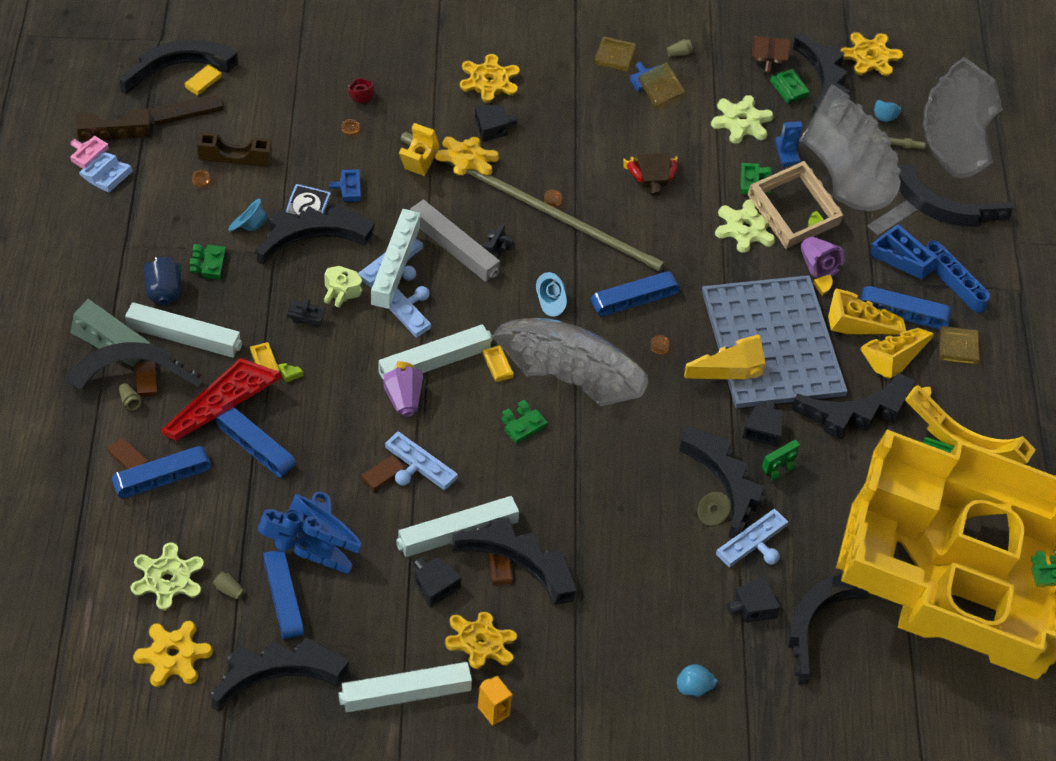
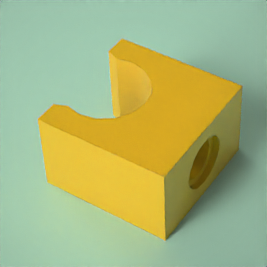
M414 123L412 126L413 138L408 150L401 148L399 155L406 170L425 176L440 146L433 129Z

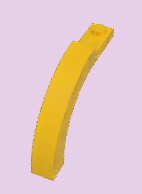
M919 385L915 386L905 399L929 424L927 430L943 443L955 446L961 440L1022 464L1028 463L1036 450L1023 436L1009 440L994 439L982 436L963 427L945 413Z

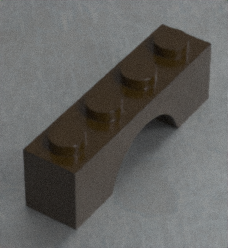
M148 109L130 110L126 117L118 121L102 120L94 112L76 113L78 141H89L94 136L101 140L150 137Z
M200 132L197 143L198 160L270 167L272 140L253 137L252 141L248 144L232 145L221 139L219 134Z

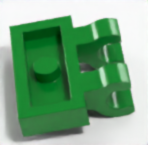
M741 163V194H748L751 184L758 182L759 178L763 180L771 176V168H759V164ZM769 190V191H767V192H764V193H765V194H771V190Z
M193 244V256L190 259L189 272L201 273L203 278L220 280L226 247L207 245V248H204L199 244Z
M525 400L518 403L519 408H517V411L522 416L521 418L516 420L509 408L502 412L504 416L501 419L507 425L505 426V432L515 444L544 429L548 424L537 409L530 410Z
M796 439L764 457L762 469L765 474H771V481L780 477L778 469L782 465H786L787 473L795 469L793 461L798 457L800 444Z
M1056 550L1054 555L1049 556L1051 564H1047L1044 551H1036V556L1031 557L1032 564L1034 565L1031 570L1036 587L1056 586Z

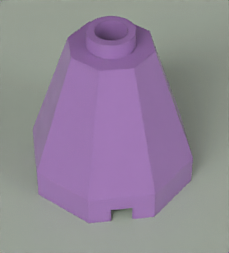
M812 236L805 239L801 245V252L808 269L816 278L829 274L831 277L836 275L839 271L838 266H842L845 262L844 250L840 246Z
M406 367V371H401V368H396L384 374V389L397 413L404 417L413 416L417 412L423 382L422 370Z

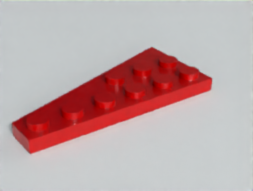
M240 358L161 430L163 435L176 441L280 380L282 378L281 373Z

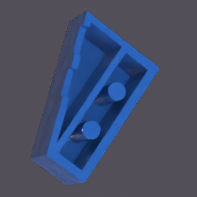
M899 224L895 225L871 244V257L917 278L923 279L935 269L937 257Z

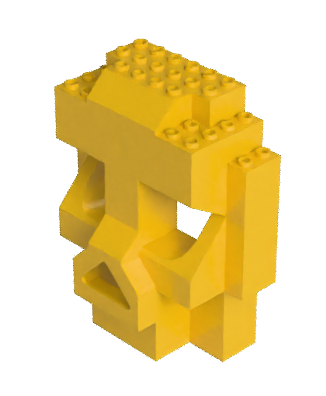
M887 430L873 451L866 483L851 506L836 568L844 571L841 581L902 605L898 628L924 638L941 637L989 655L990 663L1035 680L1042 674H1045L1048 667L1056 661V586L1036 587L1031 570L1034 566L1031 557L1036 556V551H1044L1047 564H1051L1049 556L1054 555L1056 550V476L961 440L958 441L951 453ZM1007 514L1009 524L1008 551L964 535L965 521L977 516ZM897 542L903 545L916 566L893 558ZM951 595H957L996 610L995 620L987 621L964 612L954 603Z

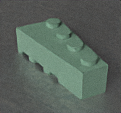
M89 299L73 315L70 333L99 349L123 342L150 344L146 339ZM130 358L121 361L134 367L136 362H139L141 359Z

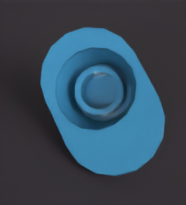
M261 199L255 200L243 214L233 221L228 228L229 231H233L238 227L248 231L259 229L268 218V214L260 206Z
M551 272L539 276L536 282V291L543 312L549 316L560 315L565 310L567 304L564 282L559 276Z

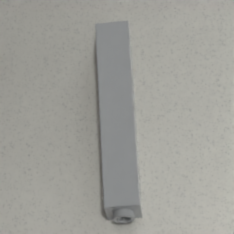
M424 199L410 208V211L420 213V229L482 280L487 282L498 275L500 261Z

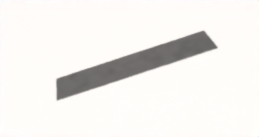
M906 200L868 224L867 227L879 235L918 209Z

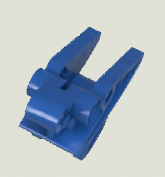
M315 492L311 500L295 494L290 509L285 514L267 509L263 512L258 525L259 533L274 539V544L278 549L286 551L293 547L295 554L305 559L308 558L310 561L319 564L322 563L324 566L335 568L346 574H349L352 563L336 545L344 546L345 549L358 553L362 543L343 522L331 514V498L324 492ZM316 498H322L326 502L321 503Z

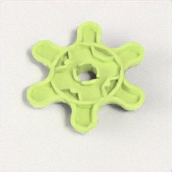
M750 95L745 96L738 104H732L727 99H721L717 107L724 115L714 117L711 121V126L715 129H729L731 131L729 139L732 143H740L743 136L747 134L755 136L758 140H764L768 134L761 124L772 121L773 113L770 110L760 111L753 107L755 104L754 98Z
M746 200L742 210H733L729 206H722L719 209V216L724 218L727 224L716 229L715 235L718 238H735L738 242L737 249L742 253L748 252L750 244L754 241L761 242L765 246L774 245V236L766 231V228L770 226L764 217L758 213L752 200ZM745 222L746 224H749V225H752V226L747 227V226L743 225V223Z
M167 543L163 547L162 556L158 559H151L146 555H139L135 558V566L144 571L145 575L143 579L131 585V591L136 596L155 593L157 595V606L161 610H168L172 605L173 596L185 594L195 598L200 594V585L191 581L190 576L200 571L204 562L202 558L196 556L188 560H181L177 556L178 546L175 543ZM166 574L173 576L171 581L164 580L162 577Z

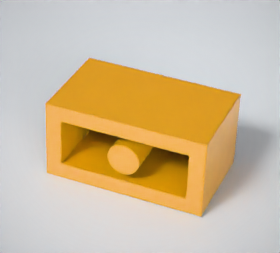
M498 676L485 680L479 689L478 708L491 725L494 726L510 716L512 702L511 692Z

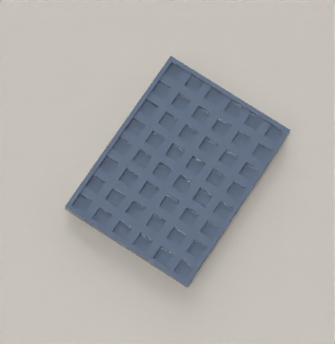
M810 275L702 287V294L718 349L724 346L728 349L737 345L735 341L758 334L761 337L765 358L763 375L746 380L727 379L735 408L765 405L766 401H773L775 404L794 402L797 393L812 399L847 395L846 385Z

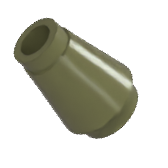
M683 39L667 47L669 57L687 56L693 52L689 39Z
M124 383L120 385L118 390L123 407L130 411L138 409L141 405L140 395L129 384Z
M223 571L213 582L216 590L236 600L240 599L245 592L229 573Z

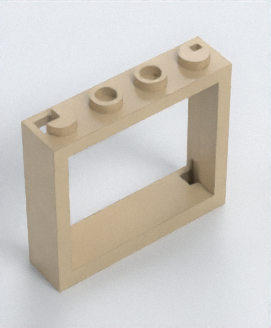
M805 161L751 184L748 196L786 249L803 242L811 236H816L840 225L843 217L840 211L841 208L837 207L832 196L827 193L822 182L816 178L812 168L810 169ZM800 177L829 218L793 234L764 192Z

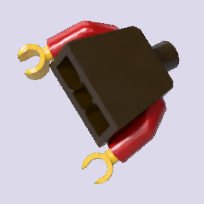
M671 153L637 154L635 162L634 157H630V161L624 158L623 166L641 183L642 187H650L651 195H660L661 186H666L668 181L672 180L677 172L678 157L675 156V159H671Z

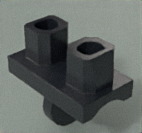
M500 224L497 230L490 229L488 232L490 242H483L481 246L498 259L502 251L512 249L514 242L511 239L512 237L506 234L505 225Z
M305 299L304 302L293 300L287 313V318H291L292 322L298 324L302 323V321L308 322L311 327L318 328L325 314V307L310 304V299Z

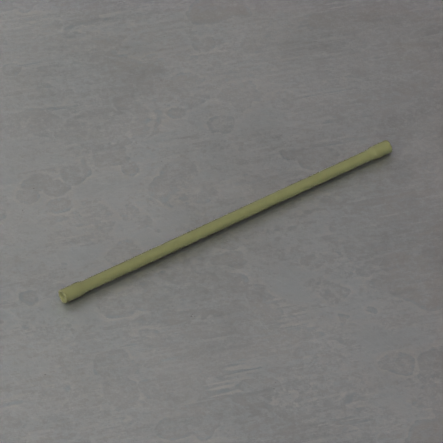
M405 131L401 136V141L411 145L413 135ZM444 161L455 167V165L452 162ZM469 169L466 172L645 263V265L659 272L662 271L665 262L647 255L491 175H483L475 169Z

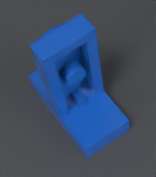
M801 121L784 123L781 137L775 138V145L782 167H791L800 163L797 150L803 127Z

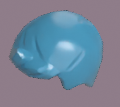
M877 100L874 107L875 116L882 122L894 121L901 112V106L899 107L892 102Z
M691 664L686 666L679 674L677 688L684 695L699 697L713 690L718 680L703 666Z

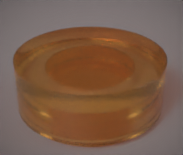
M354 119L343 121V134L347 136L356 135L359 132V123Z
M197 170L192 174V183L196 187H205L210 183V174L205 170Z
M555 189L547 190L544 194V202L552 207L560 205L562 202L561 192Z
M657 335L652 338L651 349L653 352L664 354L669 350L670 341L667 337Z

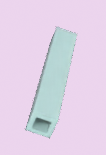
M132 302L125 315L126 326L132 330L234 358L237 351H240L242 346L239 331Z
M482 324L379 360V374L384 379V374L394 370L397 361L408 362L414 368L425 373L482 353L484 349L490 348L492 335Z
M512 496L401 529L399 530L398 539H396L399 551H403L405 557H409L451 544L452 536L457 532L488 528L489 521L496 518H509L511 525L518 523L519 510Z
M464 662L343 683L342 692H339L340 705L345 706L346 712L471 691L472 679L468 663Z

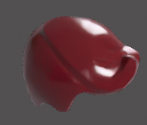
M365 78L354 79L351 85L348 86L350 97L353 101L360 104L369 102L375 93L372 80L368 81Z

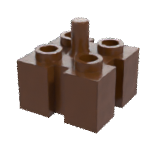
M754 36L751 57H755L756 61H766L765 72H771L772 62L783 63L784 60H788L790 40Z

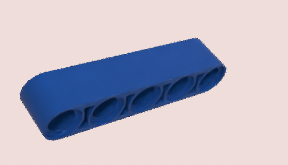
M929 241L926 248L937 257L933 271L974 312H984L990 298V293L941 243Z
M668 271L597 292L592 295L590 302L599 316H606L675 295L679 291L680 286L673 274Z
M871 286L865 287L862 291L860 300L864 302L870 301L875 308L879 310L886 309L902 317L905 321L937 329H945L949 325L951 308L947 305Z
M234 407L215 419L223 432L276 476L281 478L296 466V461L289 452Z
M197 446L118 472L113 475L111 480L120 498H127L205 472L211 467V462L204 447Z
M284 550L263 553V560L282 638L284 640L304 636L302 620Z

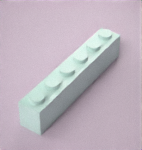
M402 209L371 289V305L390 308L420 229L419 212Z

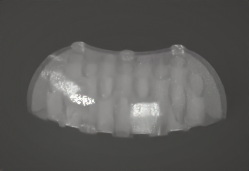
M963 57L948 69L949 72L944 77H940L937 86L932 88L923 113L924 132L932 154L939 164L951 176L956 178L973 176L993 163L987 132L984 130L992 118L1002 111L996 80Z
M831 84L810 119L800 142L813 150L827 166L833 181V192L831 195L833 198L854 209L863 211H874L884 208L893 201L900 187L899 174L901 172L897 166V154L895 151H892L890 147L891 141L887 134L881 132L877 127L878 122L871 114L867 115L859 103L857 105L849 100V95Z
M521 318L504 322L492 335L495 341L526 376H546L547 373L557 375V379L569 384L573 382L583 387L582 391L590 396L599 406L640 398L648 384L646 372L629 355L601 336L570 323L546 318Z

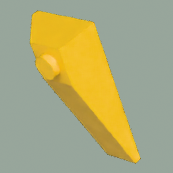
M835 289L828 315L832 331L844 334L900 335L901 332L906 331L902 317L886 309L879 310L872 306V302H864L858 299V295L852 292Z
M915 328L901 332L898 337L886 336L885 340L880 342L877 339L871 340L861 346V351L876 373L886 378H892L905 369L933 338L934 333Z
M760 335L742 338L735 341L737 345L728 349L724 346L715 355L710 356L707 354L687 363L684 373L685 378L746 380L763 375L765 358Z

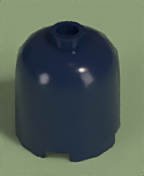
M157 257L151 263L147 261L143 266L147 297L152 302L160 305H167L176 301L181 295V264L175 263L174 259L169 257Z

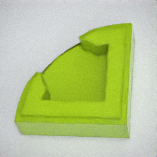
M818 211L811 214L808 227L824 220Z
M286 363L278 365L286 383L303 376L302 369L297 366H290Z

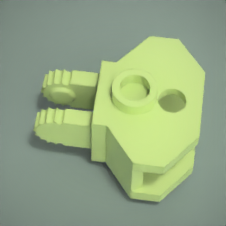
M341 266L327 268L325 272V286L328 291L325 295L324 303L329 304L332 298H336L335 306L340 307L343 301L346 302L347 299L359 297L362 293V288L360 287L362 279L356 271Z

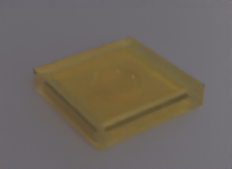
M603 36L594 64L628 71L636 44Z
M664 63L638 77L639 82L655 107L683 94L685 91L668 63Z
M941 326L940 360L977 364L979 360L978 330Z

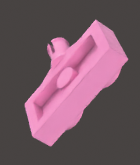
M96 136L85 143H80L73 139L71 146L77 148V151L70 156L71 162L84 169L102 152H106L109 149L108 144Z

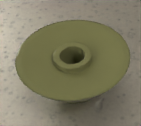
M712 492L705 495L697 508L700 521L709 526L722 523L730 513V500L721 492Z

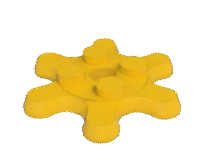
M853 33L850 39L855 46L840 50L844 52L843 59L854 60L857 63L855 65V72L860 76L873 69L879 71L883 76H889L893 68L888 62L899 61L903 56L900 50L888 49L885 46L888 40L885 34H877L873 40H867L860 33Z
M495 54L487 55L485 63L481 65L465 61L462 64V68L471 77L462 80L460 87L465 92L475 90L478 93H482L481 98L485 103H490L494 98V94L504 92L512 96L517 92V86L508 79L516 77L519 73V68L516 65L508 67L499 66L497 63L498 57ZM486 78H493V80L488 82Z
M446 137L442 145L448 150H438L435 154V158L438 161L452 162L455 165L453 171L458 175H465L469 169H475L483 175H491L492 167L487 162H497L499 160L498 152L482 149L480 147V140L477 137H471L469 140H464V142H458L452 137Z
M487 612L479 613L478 620L475 622H469L460 615H453L450 617V626L459 634L448 636L445 644L446 648L451 651L463 650L470 655V665L475 669L482 667L488 658L495 659L502 665H508L512 662L513 655L503 645L512 644L517 639V634L510 629L498 630L492 625L493 617Z
M186 621L182 624L180 630L172 632L165 631L164 627L160 624H153L150 627L149 635L153 638L154 643L149 648L136 650L134 661L138 664L150 663L154 666L155 671L150 677V682L153 686L161 687L171 675L181 676L187 684H193L198 680V673L194 670L193 664L198 659L210 658L213 655V648L207 643L196 644L192 641V637L196 633V625L193 622ZM169 649L179 650V653L175 656L168 655Z

